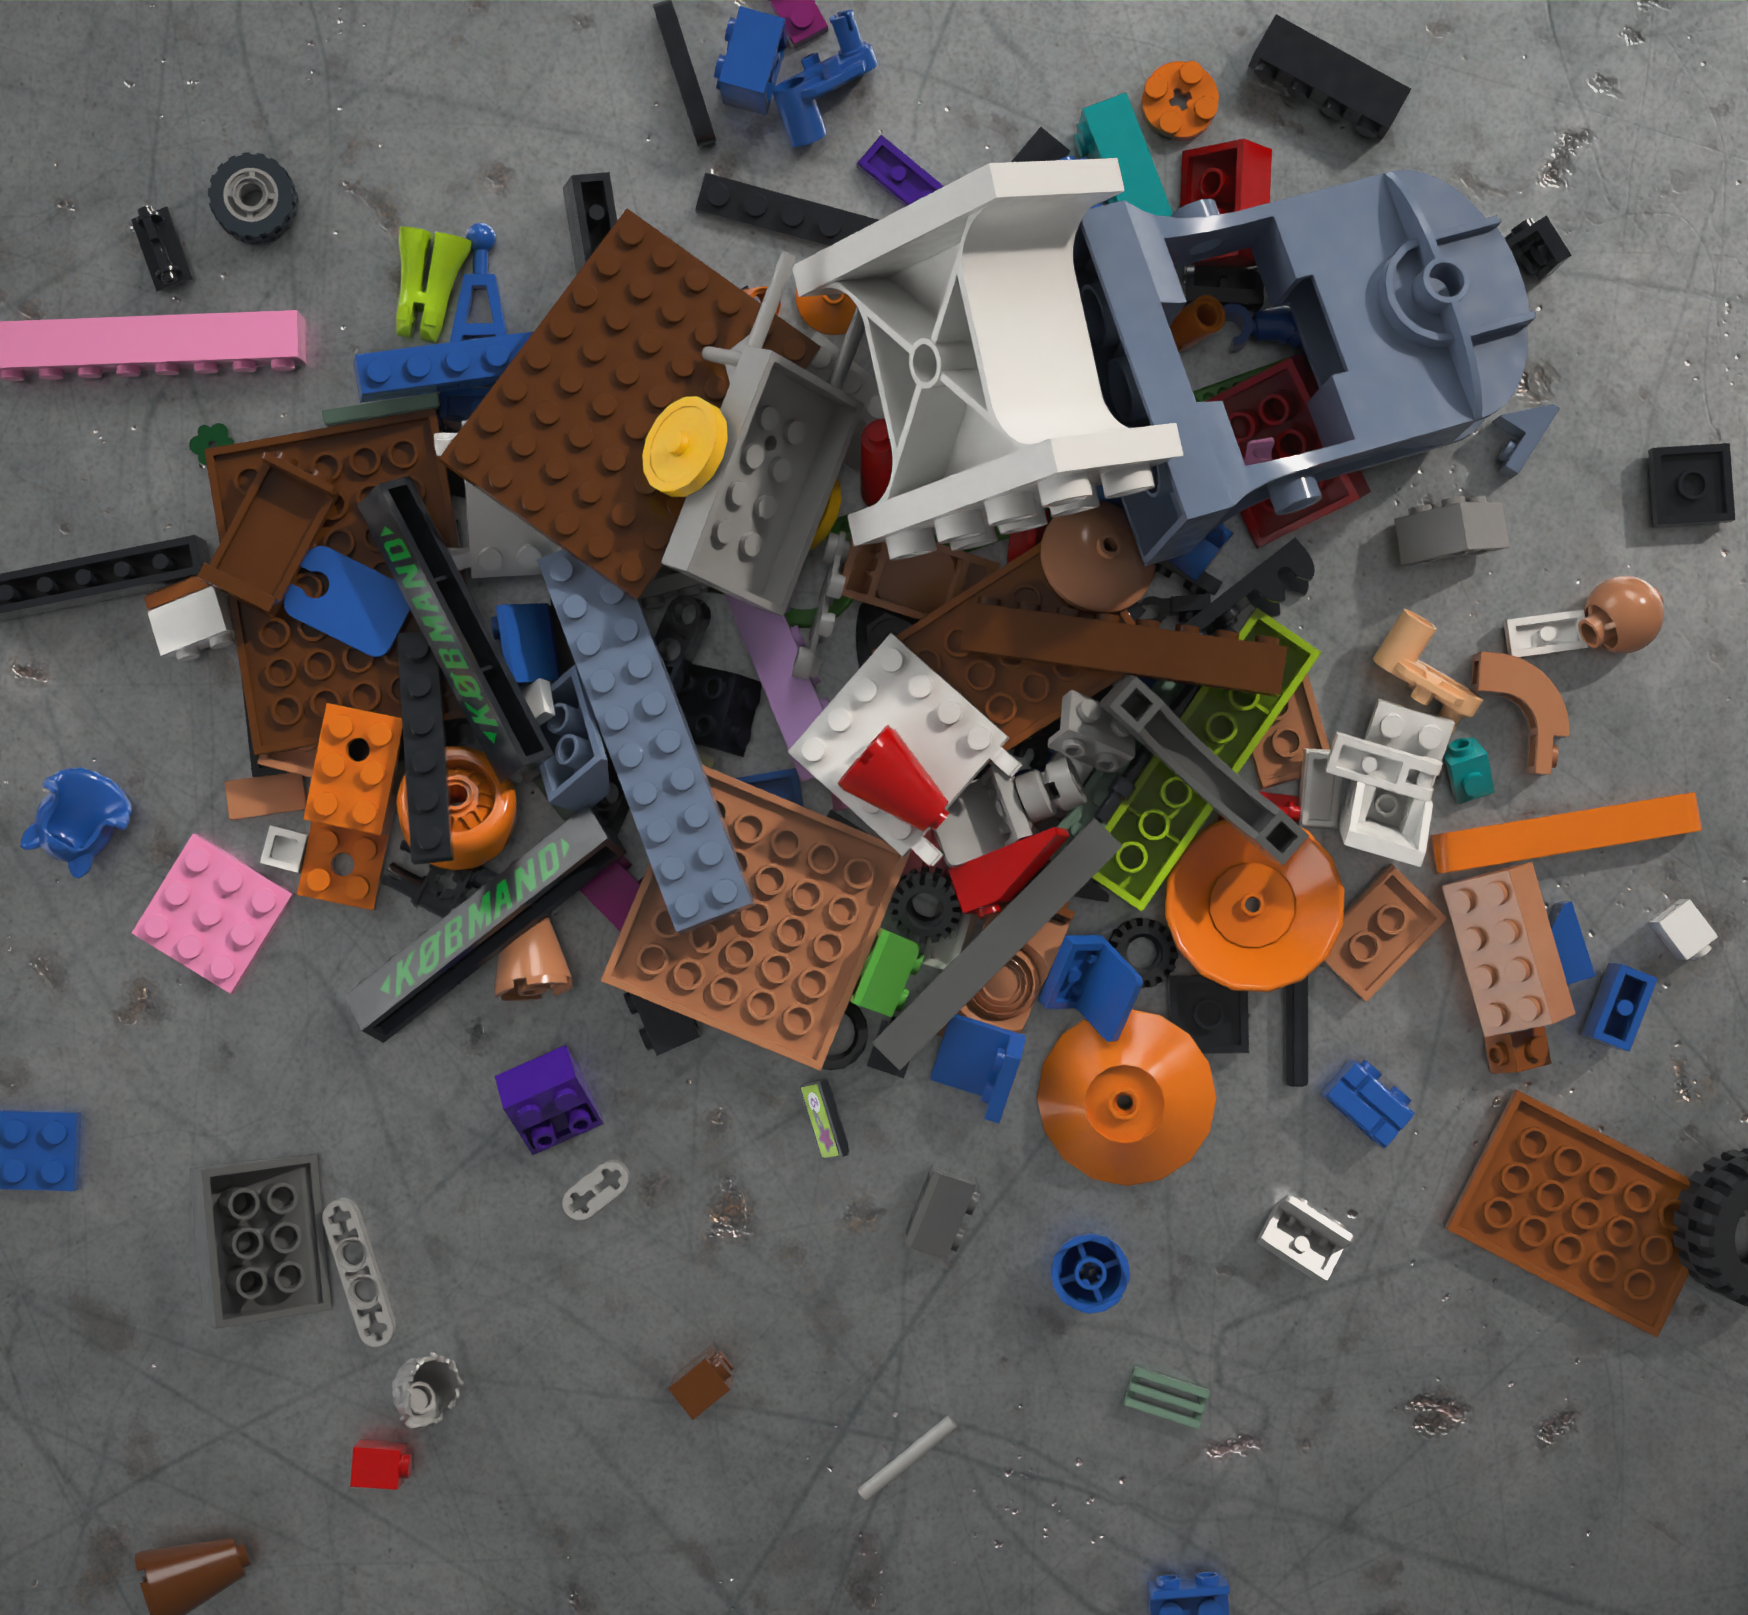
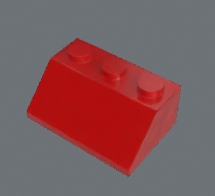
M1243 138L1182 151L1180 208L1195 201L1213 199L1216 202L1219 213L1225 214L1270 203L1272 149ZM1251 248L1192 263L1195 266L1227 268L1257 266Z

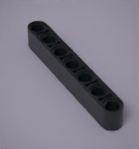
M687 595L677 596L670 602L655 635L656 643L677 697L711 619L708 605L701 599ZM693 604L696 609V617L690 624H685L682 619L683 610L686 606ZM677 640L681 648L680 654L676 659L670 660L667 656V647L672 641ZM606 749L609 785L614 783L618 788L619 794L614 803L611 804L604 797L592 808L608 819L618 836L630 808L609 751Z

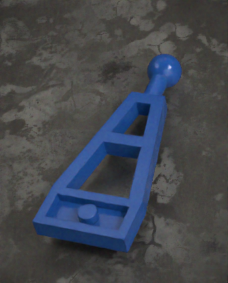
M475 223L468 228L465 239L471 241L473 274H464L450 342L508 335L497 277L495 274H488V252L495 246L496 234L488 224ZM474 289H487L493 323H468ZM466 388L440 392L442 406L440 407V428L442 429L441 418L456 415L469 419L491 388Z

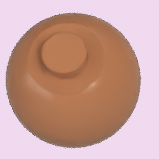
M1633 576L1609 578L1596 586L1587 598L1584 607L1585 618L1578 624L1579 633L1583 641L1592 648L1600 646L1614 653L1639 651L1648 646L1657 637L1664 621L1663 597L1655 587H1652L1640 578Z

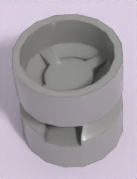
M1064 756L1047 763L1044 772L1033 769L1015 777L1016 787L1022 804L1034 824L1056 816L1058 808L1068 811L1087 803L1083 784L1069 757ZM1053 781L1059 792V794L1056 796H1054L1052 788L1049 784Z

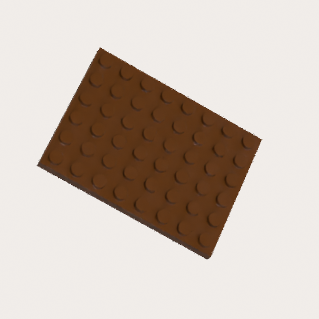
M627 208L439 457V461L635 601H638L663 567L661 561L686 497H671L649 484L643 472L642 457L647 435L656 418L670 404L683 397L698 396L721 409L730 385L726 367L723 364L703 359L702 351L707 346L730 350L747 337L752 330L761 303ZM775 314L762 349L772 350L806 370L819 353L821 346Z
M432 408L204 449L219 543H221L263 464L261 457L264 451L274 456L277 451H281L299 462L298 468L308 473L316 469L333 478L334 482L332 485L339 492V496L311 549L316 546L329 547L395 580L357 505L378 484L405 476H410L446 547L461 548L448 469L439 461L440 456H436L434 434L441 433L438 411ZM302 567L292 583L303 589L306 595L311 598L324 596L329 588V580L325 574L319 572L312 573ZM465 569L459 570L467 586ZM228 596L255 756L281 753L318 745L327 703L402 718L397 639L387 655L378 658L372 657L293 618L286 612L284 600L277 614L272 618ZM412 611L400 633L421 631ZM441 669L445 723L467 719Z

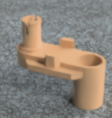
M1403 609L1372 660L1384 670L1409 683L1407 687L1414 690L1410 695L1414 700L1428 706L1432 698L1440 701L1443 707L1437 715L1454 721L1452 735L1462 718L1467 719L1474 716L1483 699L1466 686L1418 660L1437 628L1420 615L1408 609Z

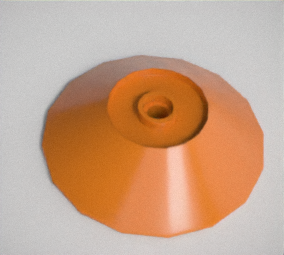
M1225 819L1207 825L1191 840L1166 880L1165 917L1176 948L1200 975L1231 990L1271 992L1302 981L1329 957L1343 927L1345 890L1333 857L1308 830L1302 828L1309 837L1284 865L1270 861ZM1249 898L1256 899L1259 903L1258 911H1248L1245 907L1246 900Z
M1133 1009L1116 1042H1107L1086 1018L1064 1032L1043 1062L1037 1093L1044 1132L1061 1157L1092 1179L1124 1186L1162 1180L1191 1161L1210 1133L1217 1099L1210 1063L1190 1034L1161 1015ZM1122 1095H1127L1131 1097L1133 1104L1129 1108H1123L1118 1104V1098Z

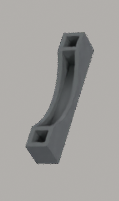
M1124 674L1099 703L1104 710L1270 861L1284 865L1309 837L1279 807L1264 797L1216 756L1136 676Z

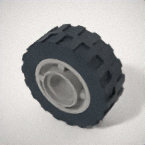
M250 152L242 153V155L237 157L234 155L228 158L229 160L226 163H221L217 167L218 171L216 174L212 175L210 179L211 187L208 188V197L211 202L209 203L210 209L222 228L237 240L242 242L245 240L250 244H257V242L263 241L267 243L277 236L278 238L282 236L284 231L293 224L294 215H297L298 211L296 204L299 201L295 185L284 167H281L273 158H267L264 154L257 153L256 155L250 154ZM261 191L263 197L259 204L255 206L244 204L245 197L249 192Z

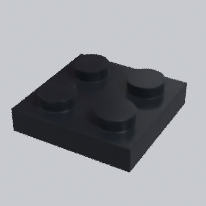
M1730 443L1657 447L1648 450L1654 527L1735 521Z
M1202 975L1168 976L1169 1021L1190 1034L1203 1054L1249 1053L1248 991L1231 990Z

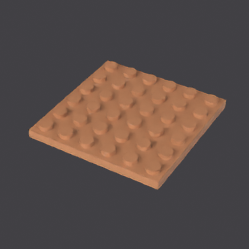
M703 765L756 906L689 932L677 933L652 866L649 863L600 981L821 1071L910 852L906 857H903L884 840Z

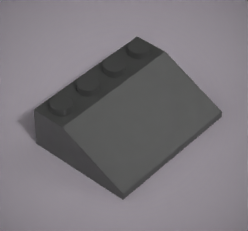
M317 1154L189 1168L204 1325L219 1329L332 1310Z

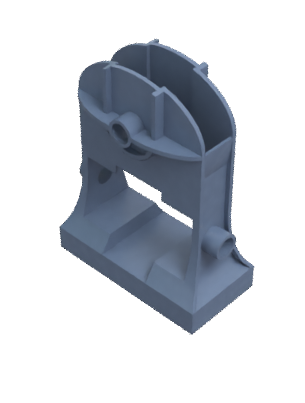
M1414 170L1391 171L1225 214L1219 213L1216 202L1213 199H1203L1187 204L1176 210L1170 217L1157 216L1142 211L1125 200L1089 209L1083 216L1076 231L1073 245V264L1105 404L1115 419L1128 428L1177 423L1184 455L1151 467L1154 488L1120 497L1144 566L1189 554L1219 525L1241 511L1269 498L1276 515L1296 512L1322 499L1317 482L1459 442L1471 435L1487 417L1502 408L1512 397L1522 378L1528 353V325L1536 318L1535 310L1530 311L1529 302L1520 270L1505 238L1498 229V225L1501 223L1499 217L1496 215L1485 218L1474 204L1454 187L1437 177ZM1251 248L1272 308L1289 304L1317 381L1319 390L1310 398L1307 405L1323 448L1291 457L1245 466L1223 402H1196L1169 326L1187 303L1175 270L1176 268Z

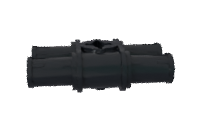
M402 840L399 849L411 854V848L405 840ZM392 862L386 871L398 876L400 880L384 874L381 884L387 885L411 898L410 902L414 907L418 908L420 906L444 918L453 908L458 907L467 900L466 894L468 890H471L473 887L479 889L499 874L486 868L485 864L465 870L444 869L430 864L427 876L425 875L422 878ZM453 872L452 880L457 883L454 890L447 889L443 894L444 885L439 882L442 875L449 877Z

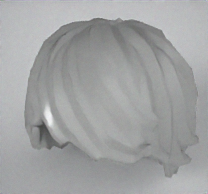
M431 1352L430 1356L407 1360L398 1369L395 1380L391 1384L393 1389L392 1396L394 1397L393 1403L401 1414L400 1422L405 1423L406 1427L418 1429L433 1426L443 1419L442 1411L451 1410L455 1406L456 1399L460 1394L458 1387L463 1385L464 1381L459 1378L454 1360Z

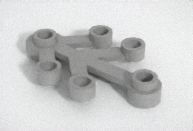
M839 531V534L829 532L821 562L829 564L821 587L818 599L819 605L810 629L808 640H811L809 648L799 646L792 671L793 677L808 680L809 677L815 679L817 677L822 659L821 655L815 654L817 643H822L824 636L829 638L831 636L836 615L828 613V608L832 606L834 598L840 599L846 576L838 574L839 564L845 562L850 549V541L845 540L846 532Z

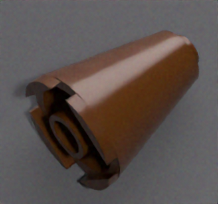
M235 1538L149 1549L135 1553L137 1572L144 1569L146 1574L142 1576L143 1583H140L150 1615H186L246 1576L245 1567L251 1565L245 1543L237 1544Z

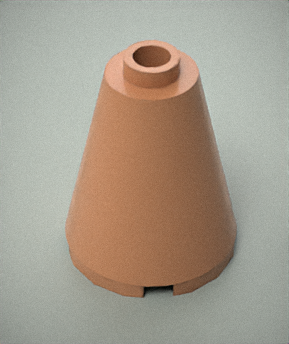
M549 915L545 916L498 953L494 985L496 998L501 996L503 1001L542 999L541 994L549 992L550 989H553V995L557 996L573 988V979Z

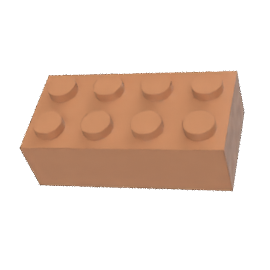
M1532 862L1466 877L1442 886L1485 1037L1551 1025L1576 1014Z

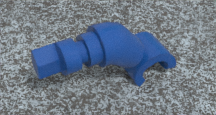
M1229 303L1222 305L1225 310V322H1234L1241 330V334L1232 339L1231 353L1242 349L1247 344L1250 336H1255L1256 341H1278L1284 346L1288 343L1295 349L1301 347L1304 350L1305 357L1308 359L1289 306L1283 305L1276 308L1271 307L1254 311L1252 317L1251 313L1239 304Z

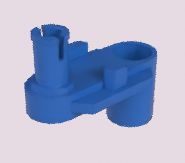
M853 10L838 12L839 18L836 15H832L829 18L840 46L837 54L822 62L818 53L809 54L801 59L804 71L780 82L772 88V94L790 144L793 147L811 144L827 134L816 98L845 85L847 82L871 71L878 65L872 45L861 39Z

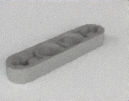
M340 1198L328 1204L324 1209L322 1215L323 1225L358 1334L366 1345L381 1347L388 1343L395 1335L397 1329L396 1320L361 1211L354 1201ZM336 1206H340L342 1211H349L351 1213V1218L346 1220L348 1232L356 1228L358 1235L349 1236L340 1242L338 1241L337 1235H342L345 1232L342 1223L334 1222L332 1216L337 1213ZM348 1243H356L362 1247L364 1257L361 1263L349 1264L343 1257L344 1247ZM367 1280L374 1284L376 1295L373 1300L364 1302L356 1296L355 1287L359 1281ZM378 1303L381 1304L382 1309L374 1312L377 1322L387 1325V1329L382 1332V1338H379L377 1333L370 1334L368 1331V1327L373 1324L371 1312L365 1316L361 1312V1310L370 1309Z

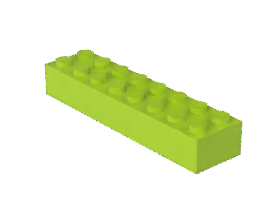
M1255 608L1249 614L1237 633H1240L1239 640L1255 642V636L1257 635L1279 638L1280 646H1288L1281 695L1274 697L1202 686L1180 717L1182 723L1237 774L1322 653L1258 608ZM1155 755L1134 784L1136 790L1127 802L1123 801L1105 826V829L1123 846L1092 877L1096 882L1141 912L1213 810L1209 804Z

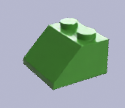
M880 927L849 1001L889 1017L893 1016L895 1010L901 1011L909 994V990L904 988L910 974H917L923 961L924 954L919 952L922 945Z

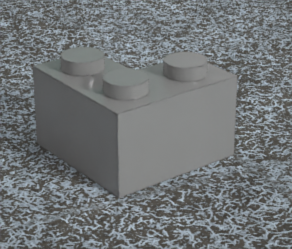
M1465 496L1441 500L1442 507L1432 509L1431 504L1416 506L1408 509L1409 515L1394 519L1402 565L1425 564L1454 556L1481 555L1510 548L1503 502H1487L1486 496L1465 499Z

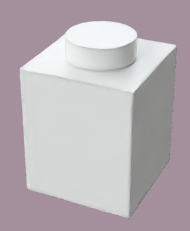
M1678 899L1648 922L1676 960L1690 959L1693 962L1700 959L1712 949L1709 944L1718 938L1717 934L1690 899Z

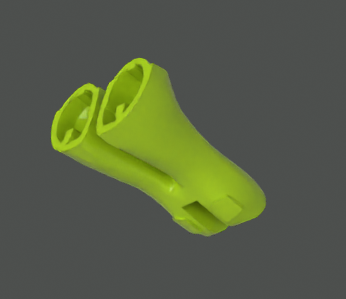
M401 226L399 227L398 236L401 258V282L396 312L397 336L412 338L416 328L418 313L423 312L420 328L421 340L436 343L443 326L448 299L455 278L471 252V241L441 232H435L434 237V234L427 230ZM434 239L427 288L424 292V275Z

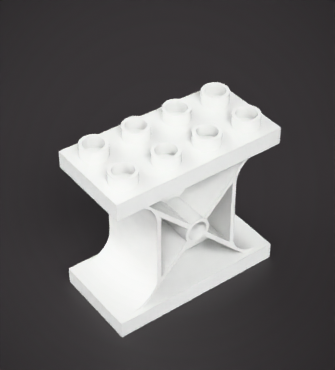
M1118 158L988 163L794 264L793 273L799 297L847 294L858 307L865 326L891 443L892 473L884 495L875 505L847 515L854 546L886 542L890 560H901L936 551L935 534L939 544L950 543L951 551H961L988 545L998 541L994 526L998 525L1000 534L1004 535L1048 524L1044 507H1050L1052 517L1071 515L1099 507L1100 503L1096 486H1103L1106 499L1123 497L1152 489L1155 485L1151 467L1184 456L1177 423L1128 428L1117 421L1109 411L1102 395L1075 275L1073 245L1076 231L1083 216L1092 206L1125 191Z

